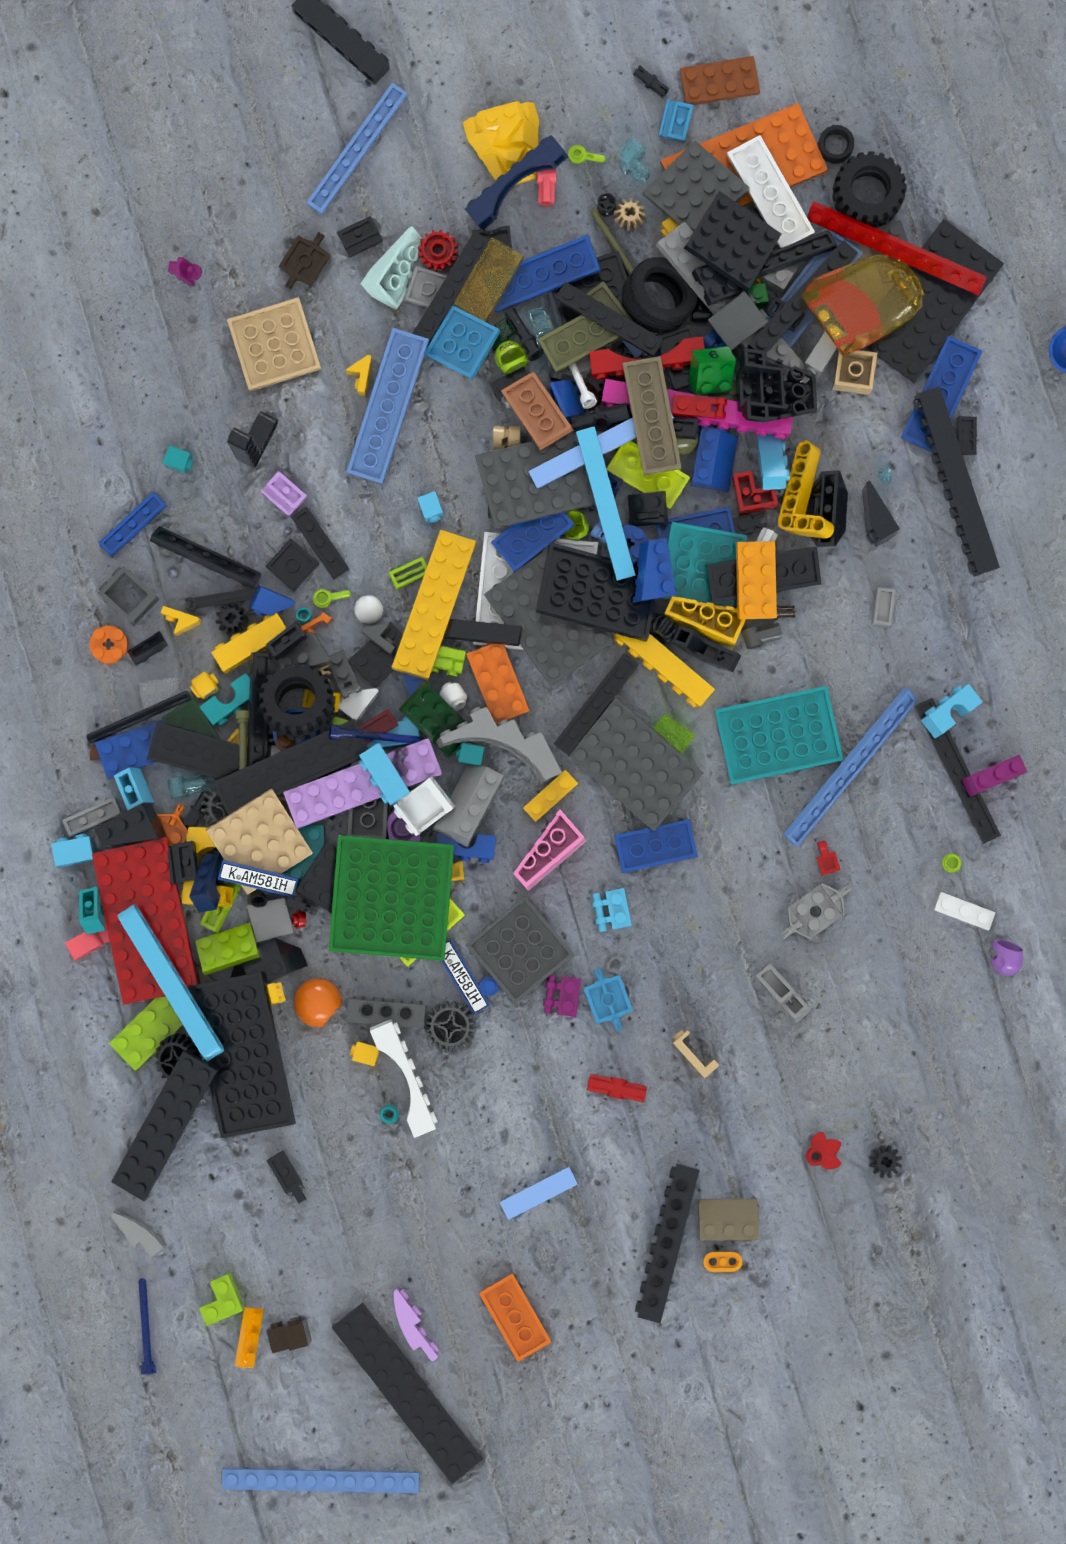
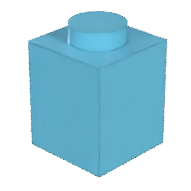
M435 491L417 497L426 522L434 523L441 520L440 517L444 515Z

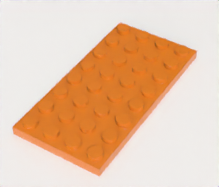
M799 103L700 143L705 150L738 178V174L727 157V152L759 135L762 137L790 188L828 172L826 163ZM685 150L662 159L660 163L663 169L666 170ZM747 193L737 203L745 207L752 204L753 201Z

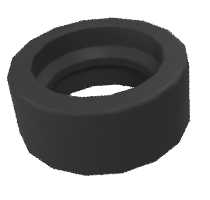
M832 125L821 133L818 148L823 159L832 164H839L850 157L854 148V137L849 129L841 125ZM838 134L846 139L847 148L842 154H832L826 149L825 141L830 135Z

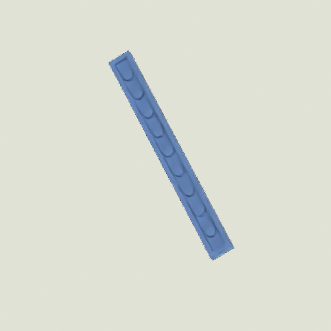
M905 687L901 690L784 832L783 835L794 846L798 847L917 703V698L910 690Z
M223 1468L222 1489L419 1493V1472Z

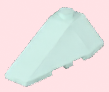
M410 226L375 263L361 282V285L371 297L393 309H397L405 298L408 289L406 288L408 279L413 274L411 271L412 266L420 252L418 246L422 245L420 239L423 238L413 226Z

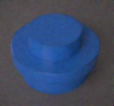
M486 977L481 981L480 989L484 995L493 996L498 992L499 984L493 977Z

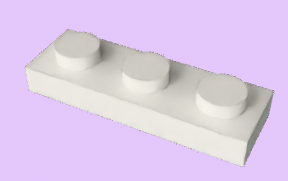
M940 892L934 907V911L989 931L996 913Z

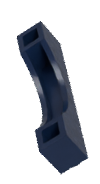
M552 135L545 137L541 140L540 145L534 150L528 151L520 162L514 163L506 174L500 175L491 187L485 188L478 198L471 200L465 208L466 212L478 227L484 230L497 219L503 199L519 181L535 172L556 169L569 156Z

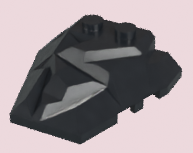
M744 348L740 358V369L736 373L738 411L742 412L745 420L762 423L815 413L817 411L815 375L796 366L791 368L782 364L783 360L779 358L777 360L769 358L764 351Z

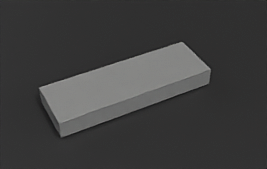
M112 797L63 819L62 822L68 836L71 838L112 820L123 813L116 797Z

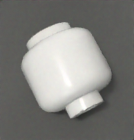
M448 682L442 686L439 695L455 711L462 709L466 705L467 694L459 683Z

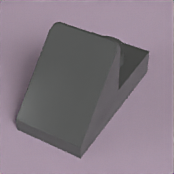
M390 624L366 626L360 629L363 635L392 656L396 651L393 646L395 643L388 637L382 638L390 628Z

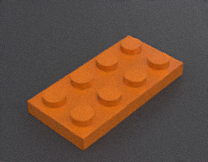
M491 643L466 653L486 706L496 724L530 711L504 645Z
M513 1273L479 1292L517 1362L552 1342Z

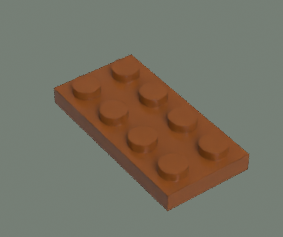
M754 56L680 68L685 103L697 105L760 94Z

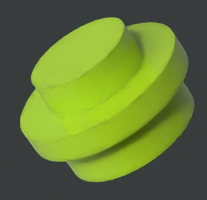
M953 853L947 854L942 860V867L949 873L957 872L962 864L960 857Z

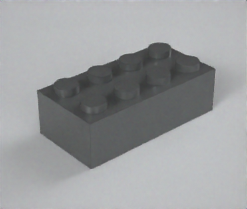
M351 762V767L359 764V762ZM379 798L349 809L347 836L387 839L389 803L385 804Z

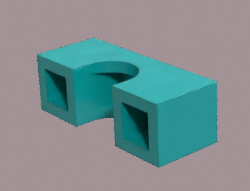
M246 673L230 684L235 690V698L231 703L223 704L216 696H213L200 706V709L214 727H221L229 721L227 718L233 714L235 715V711L244 710L243 707L249 703L250 677Z

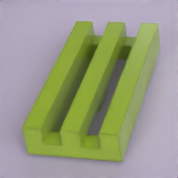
M422 556L388 572L396 590L422 579L425 572L402 583H397L424 569L426 571L427 564ZM422 563V566L415 568L396 578L394 577L395 574H398L412 566Z

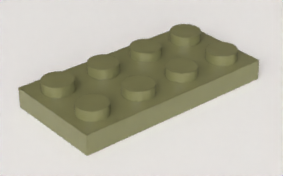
M580 315L538 338L537 341L555 373H558L589 356L590 351L600 350L620 338Z

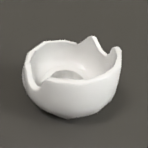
M372 595L361 596L356 601L354 607L357 619L368 625L380 620L384 611L380 600Z

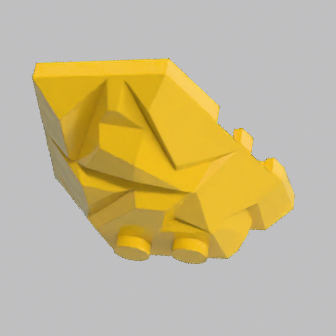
M519 101L482 110L476 116L462 122L468 143L477 152V156L486 165L488 172L495 182L500 175L506 174L514 163L520 162L528 151L534 150L538 146L539 117L533 102L520 104ZM537 172L523 178L517 184L537 179Z

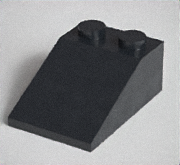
M869 480L862 489L866 538L871 545L874 544L875 547H878L896 536L900 528Z

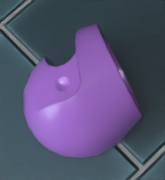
M996 939L992 946L997 952V956L991 957V964L996 972L1001 975H1014L1022 968L1024 960L1023 949L1012 942Z

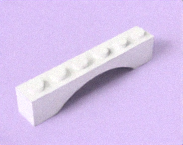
M392 1019L370 1027V1032L377 1049L390 1056L399 1065L407 1078L410 1088V1106L407 1113V1122L414 1138L435 1130V1123L438 1122L434 1111L430 1113L428 1105H430L427 1094L423 1095L420 1089L423 1087L419 1076L415 1077L413 1070L416 1067L412 1058L408 1059L406 1055L408 1048L405 1041H401L398 1034H401L397 1022L393 1023Z

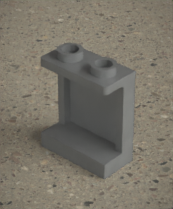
M745 291L708 319L710 325L725 345L729 346L731 352L768 323L766 320L769 318L762 308L758 310L755 306V303H757L751 293L747 295Z

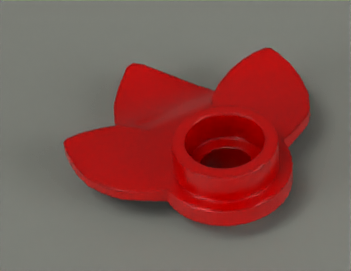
M823 1132L814 1135L811 1139V1148L806 1152L807 1162L812 1166L821 1165L827 1170L839 1167L841 1162L835 1155L841 1147V1141L835 1139L826 1140ZM814 1152H817L819 1155L818 1159L816 1160L812 1159V1154Z

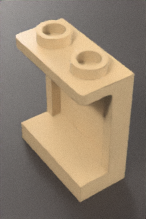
M680 1030L672 1037L674 1039L672 1044L702 1078H706L719 1064L714 1059H711L704 1066L683 1043V1039L690 1032L688 1030Z

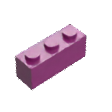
M1019 754L962 779L969 797H972L1027 773V770Z

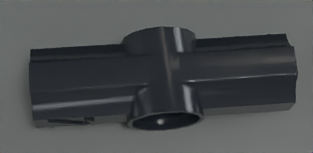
M628 403L611 407L598 405L591 412L572 416L571 421L575 432L594 426L597 430H606L610 424L631 419V413Z

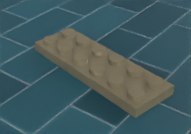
M661 356L624 362L622 365L643 476L680 470L682 466Z

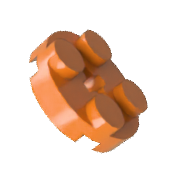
M106 625L94 630L89 646L92 655L100 662L114 664L126 655L129 643L122 630L115 626ZM107 640H110L112 643H114V646H111L110 650H107V647L104 646V643H106Z

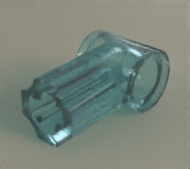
M205 775L168 779L171 799L183 798L189 794L208 791Z

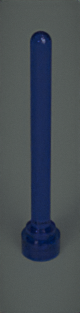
M331 724L329 728V740L349 737L413 744L421 741L419 736L347 730L335 724Z
M141 1278L138 1281L144 1362H142L140 1369L141 1374L157 1373L156 1364L152 1361L147 1286L146 1280Z

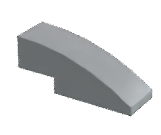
M771 964L756 975L757 979L796 1023L811 1011L809 1006Z
M114 1212L110 1215L134 1247L141 1243L151 1258L167 1247L152 1230L138 1220L119 1212Z

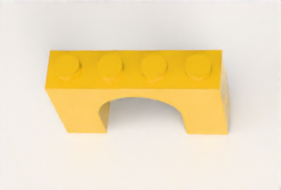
M188 827V833L186 834V842H195L198 868L202 855L217 849L206 832L208 827ZM194 881L183 883V890L181 891L182 904L195 906L189 897ZM216 886L221 895L217 907H232L234 888Z

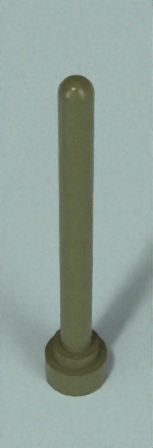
M592 209V216L614 252L619 251L623 266L630 275L634 270L633 266L599 211Z
M247 710L235 711V720L239 724V770L247 767V724L249 723V711Z

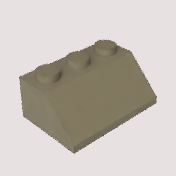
M698 1199L700 1241L759 1240L757 1199Z

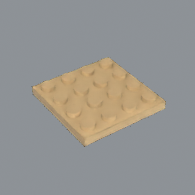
M299 297L227 319L249 392L321 370Z
M272 788L206 829V832L224 860L280 874L313 854ZM241 885L247 895L256 890V888Z

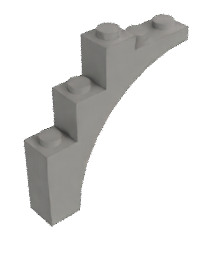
M477 707L471 710L470 715L466 718L467 721L457 725V729L452 732L448 729L440 733L441 737L436 741L439 748L466 741L484 742L499 746L521 759L534 772L541 784L558 777L562 773L541 732L537 734L531 732L523 738L514 719L509 722L505 719L496 725L487 707L482 709Z

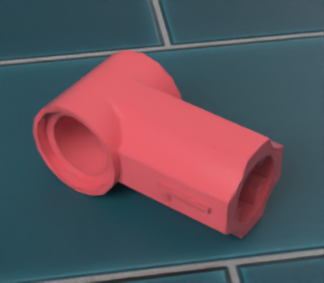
M556 169L537 172V185H539L538 204L542 206L554 205Z

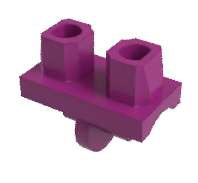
M178 257L177 262H169L168 272L175 274L178 280H182L189 286H195L194 281L198 280L202 275L201 267L190 263L184 257Z

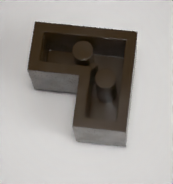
M301 1316L289 1319L290 1321H287L286 1324H282V1321L270 1324L271 1328H268L266 1331L272 1353L287 1349L291 1351L309 1346L312 1338L307 1318L301 1319Z

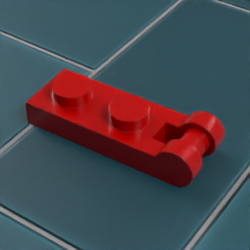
M674 394L672 415L726 419L724 409L727 406V399ZM711 405L717 406V411H711Z

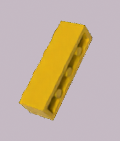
M277 613L270 616L266 615L261 623L251 624L246 628V632L242 634L237 633L230 638L231 641L228 643H220L214 647V651L211 653L225 674L250 660L252 652L261 653L268 649L266 644L286 629Z

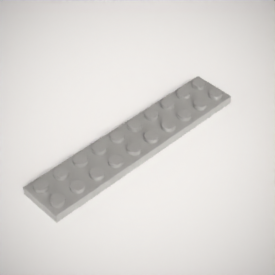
M683 222L657 242L656 246L713 315H715L738 296L710 306L707 305L704 299L703 286L698 281L696 282L691 274L695 268L707 264L684 249L693 231ZM763 326L754 334H752L749 338H747L745 341L739 344V346L742 349H749L747 347L748 344L765 326ZM782 337L767 352V357L774 360L779 358L783 360L782 364L791 368L796 366L802 370L805 369L803 367L804 363Z

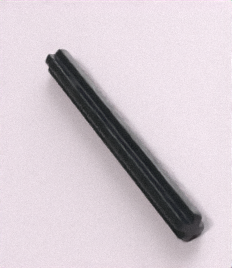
M188 691L181 692L87 734L86 738L90 744L188 702L191 700V696Z

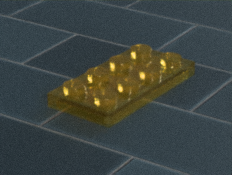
M491 237L456 297L454 304L487 323L525 257Z

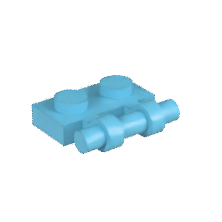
M624 888L606 891L605 900H601L600 893L592 894V907L595 908L597 917L595 922L599 927V932L607 931L606 923L610 922L613 930L632 926ZM608 905L609 917H604L602 906Z

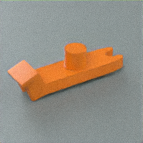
M323 612L317 618L301 626L305 633L313 632L316 634L313 627L322 622L329 625L333 618Z

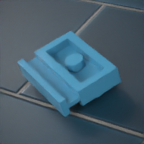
M667 99L658 137H665L685 143L694 105Z

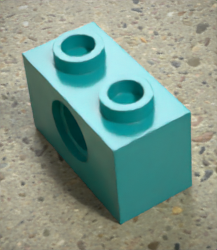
M98 887L79 891V922L87 935L106 930V920Z

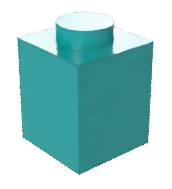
M169 446L163 460V465L166 468L187 474L188 470H191L193 467L194 459H192L191 453Z
M462 743L461 747H457L456 758H459L458 762L460 764L482 766L485 747Z

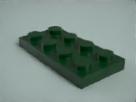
M425 681L398 709L448 758L463 743H453L439 748L436 741L441 737L440 733L448 729L451 732L456 730V726L465 722V720Z

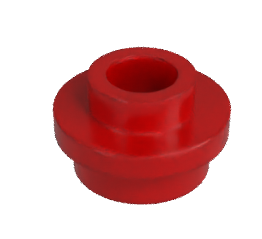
M296 910L292 914V925H295L296 929L306 925V913L301 912V910Z

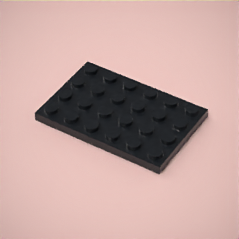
M550 542L536 613L646 642L649 637L655 599L633 603V597H635L636 592L635 581L639 568L637 565L633 564L635 576L616 580L610 558Z

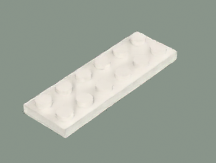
M760 135L727 152V157L739 178L750 187L748 194L764 222L782 234L777 241L779 249L815 234L813 227Z

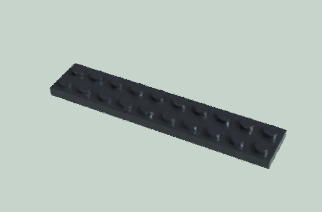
M363 1302L332 1326L338 1337L451 1484L483 1460V1457Z

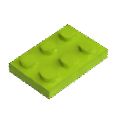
M250 922L195 940L204 975L260 957Z

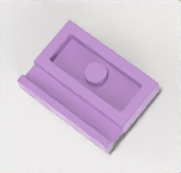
M279 471L266 484L264 489L260 491L288 517L307 498L304 492Z

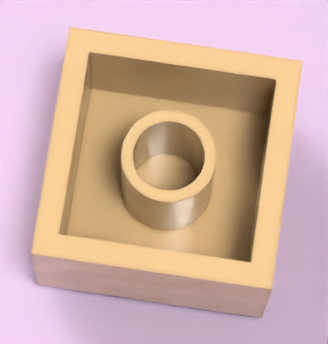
M839 348L832 390L870 395L873 389L877 353Z

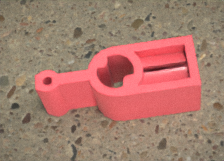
M107 925L105 931L88 935L84 932L65 942V946L74 962L110 942Z

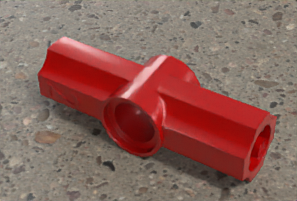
M590 1073L587 1090L607 1094L606 1096L613 1098H625L644 1103L647 1086L627 1082L628 1080L620 1078H608Z

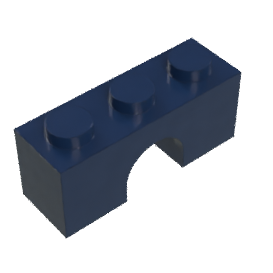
M220 852L202 855L189 895L199 913L217 910L221 895L217 890L216 883L225 882L218 880L222 860H224Z

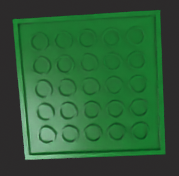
M338 835L329 951L445 961L454 845Z

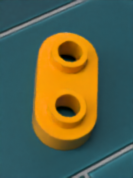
M734 1251L708 1252L703 1258V1265L710 1272H735L741 1268L743 1262L741 1256ZM715 1258L716 1264H709V1260ZM735 1258V1264H729V1259Z

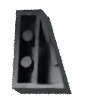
M142 803L94 829L102 846L167 837L152 803Z

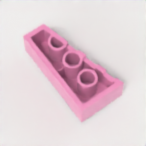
M559 810L513 874L524 888L529 891L586 843V839L566 815Z

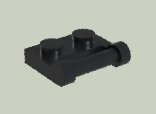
M665 491L628 495L629 525L636 527L649 525L667 526L668 515ZM659 511V517L638 519L637 513Z

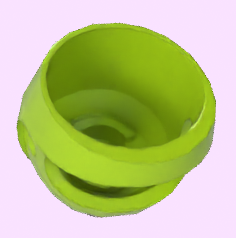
M505 341L496 349V364L506 375L526 366L529 362L527 354L515 341Z

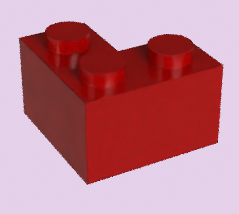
M752 471L733 474L732 483L739 516L777 508L778 501L775 489H755Z

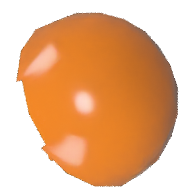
M321 978L305 981L298 987L293 1000L295 1014L300 1021L310 1027L317 1028L323 1027L343 1004L341 991L331 981Z

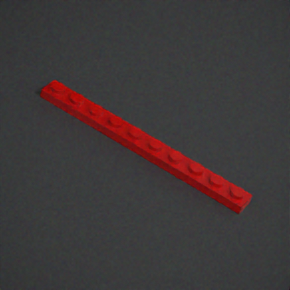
M813 201L807 215V219L810 222L976 295L980 294L986 281V276Z

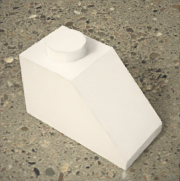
M378 689L361 690L362 692L350 694L346 699L341 696L339 710L358 722L380 694Z

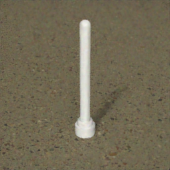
M576 363L570 365L569 368L581 392L580 402L583 408L589 409L594 407L597 403L595 395L588 391Z

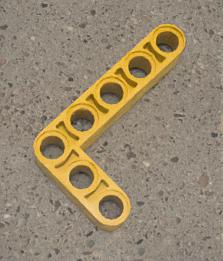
M807 440L801 441L797 446L790 479L787 483L778 518V526L791 535L829 538L834 532V525L820 516L805 515L821 455L820 449Z

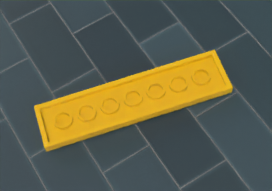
M440 530L392 665L393 670L429 681L476 546L475 540Z

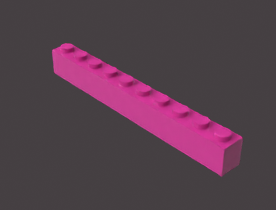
M605 379L601 405L611 407L628 403L630 408L626 382ZM667 390L671 414L674 394L708 397L685 392ZM727 400V406L724 409L726 419L673 415V417L698 419L701 426L717 425L719 429L728 430L729 428H734L737 432L741 433L752 431L758 436L769 434L774 435L776 439L782 440L785 437L789 438L793 417L765 423L745 420L742 412L738 411L737 402ZM711 405V411H717V406Z

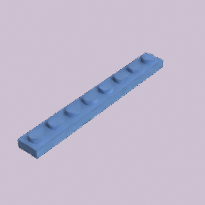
M391 83L306 202L309 207L323 215L408 96L407 92Z

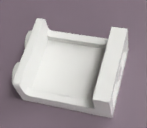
M432 776L412 790L408 796L393 805L395 808L394 813L399 819L403 818L406 822V829L416 836L455 807Z

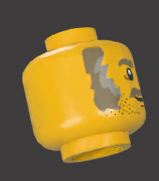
M204 671L191 680L192 685L190 688L198 699L206 700L218 692L217 684L219 681L213 673L209 675L208 672Z

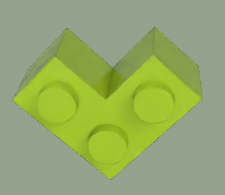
M231 1272L210 1281L216 1300L199 1308L206 1326L244 1310V1303Z

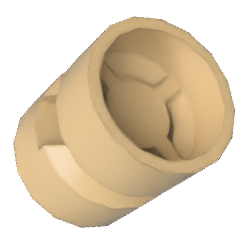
M504 426L493 427L494 450L520 444V426H509L508 429Z

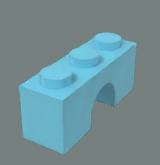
M969 684L964 687L961 685L957 686L951 691L952 696H945L938 701L939 706L937 708L933 706L925 712L926 716L921 721L934 738L942 735L956 724L951 717V709L956 710L963 717L982 703V700Z

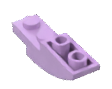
M397 1287L394 1290V1305L401 1330L411 1348L415 1351L418 1347H421L433 1362L439 1357V1348L433 1341L429 1342L426 1338L428 1334L421 1325L419 1327L416 1325L422 1319L420 1317L422 1313L416 1305L412 1306L408 1301L410 1297L404 1289L400 1290Z

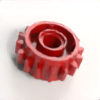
M441 229L439 232L432 230L431 234H425V239H420L422 245L418 246V250L421 251L418 253V256L423 258L421 262L423 265L427 264V269L432 267L436 272L438 269L445 271L446 267H452V262H456L454 256H459V251L455 250L458 248V243H454L455 237H449V232L445 234L442 233ZM440 247L443 249V252L436 254L433 252L434 249Z

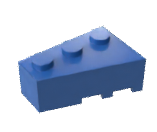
M667 538L640 543L637 565L639 568L635 581L636 592L635 597H633V603L677 595Z

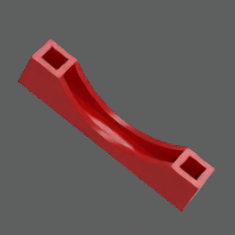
M703 336L683 339L678 346L661 355L663 371L666 368L679 370L683 366L690 365L692 350L705 349ZM609 349L590 351L589 360L592 378L605 380L608 376L614 375L616 378L625 377L622 364L642 359L626 358Z

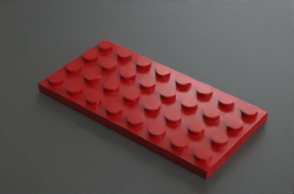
M168 837L92 854L123 1005L165 996L117 916L133 904L143 914L187 988L188 986L198 984L178 884H171L167 853L169 846Z

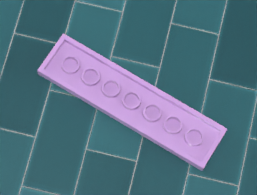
M429 738L386 754L407 788L424 782L431 776L435 778L442 775ZM357 764L283 793L298 829L381 798L379 794L382 792L378 786L374 788L369 780L371 774L368 769L364 771L361 765Z

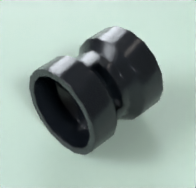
M604 193L598 198L597 210L602 216H612L616 210V199L610 193Z

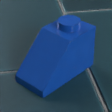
M258 584L249 606L253 608L252 612L260 616L264 614L270 616L294 606L296 602L287 596Z

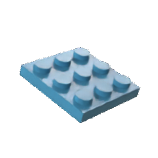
M452 305L426 349L425 356L473 380L501 331Z

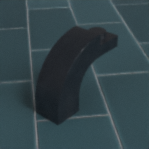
M679 625L671 641L691 656L719 669L722 668L732 673L741 657L739 653L721 647L705 639L695 630Z

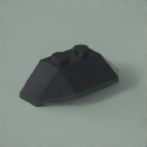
M839 470L822 471L812 486L806 515L823 517L834 525V532L829 538L810 537L817 547H835L846 531L848 492Z
M273 938L257 945L259 958L235 965L230 978L263 971L267 984L307 967L308 964L301 948Z

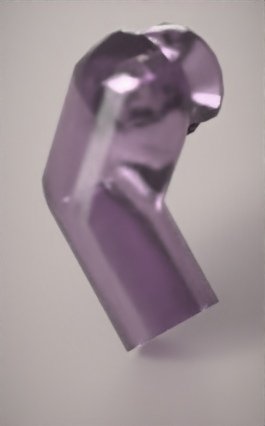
M405 747L396 749L392 761L400 777L409 773L404 765L405 757L409 754L408 749Z

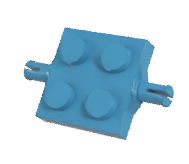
M601 967L598 968L599 974L597 969H594L597 981L593 985L584 987V991L596 1024L612 1021L615 1032L619 1031V1029L623 1030L619 1018L624 1014L632 1012L633 1009L621 976L604 978Z

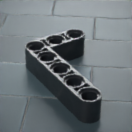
M260 411L249 433L234 427L230 432L227 443L236 459L255 468L277 427L278 419Z

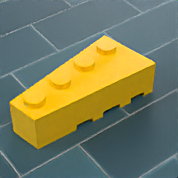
M672 596L664 613L666 617L669 616L671 620H674V623L678 626L682 625L695 630L702 637L730 649H733L746 620L738 619V612L734 607L719 606L709 602L702 603L697 602V600Z

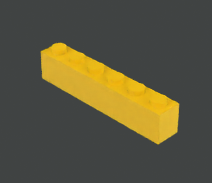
M612 633L614 636L613 640L618 645H625L629 649L627 652L635 659L639 657L643 661L642 665L649 671L653 669L658 673L657 678L663 683L668 682L672 685L671 689L680 696L682 694L687 698L686 702L691 707H698L700 709L715 691L710 684L651 634H649L648 640L644 642Z

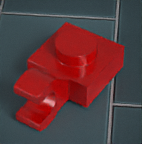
M826 841L818 842L817 846L821 856L816 857L821 876L841 870L836 853H829Z

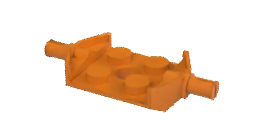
M178 803L172 814H157L168 837L169 846L186 841L188 828L183 824L182 817H180L186 806Z

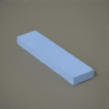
M567 1167L500 1201V1204L509 1220L578 1185L570 1167Z

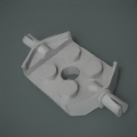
M821 883L787 908L789 925L779 934L783 939L792 933H797L809 940L845 915L843 897L853 889L851 887L848 888L850 886L848 883L840 890H835ZM817 906L820 908L821 913L818 917H813L810 914L811 907Z

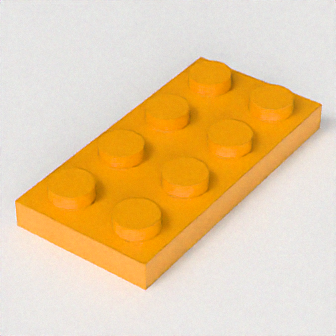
M775 541L736 542L738 619L777 618Z

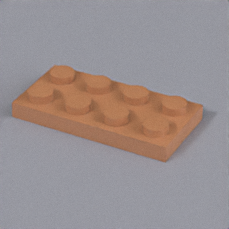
M534 371L501 390L502 395L540 450L573 431L571 425Z

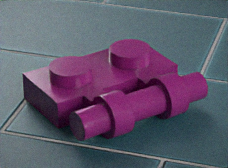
M550 975L548 982L545 983L547 990L546 998L543 999V1005H545L544 1013L551 1014L552 1006L558 1007L557 1015L576 1017L581 979L562 976L561 984L555 983L556 975ZM554 989L560 990L559 1001L553 1000Z

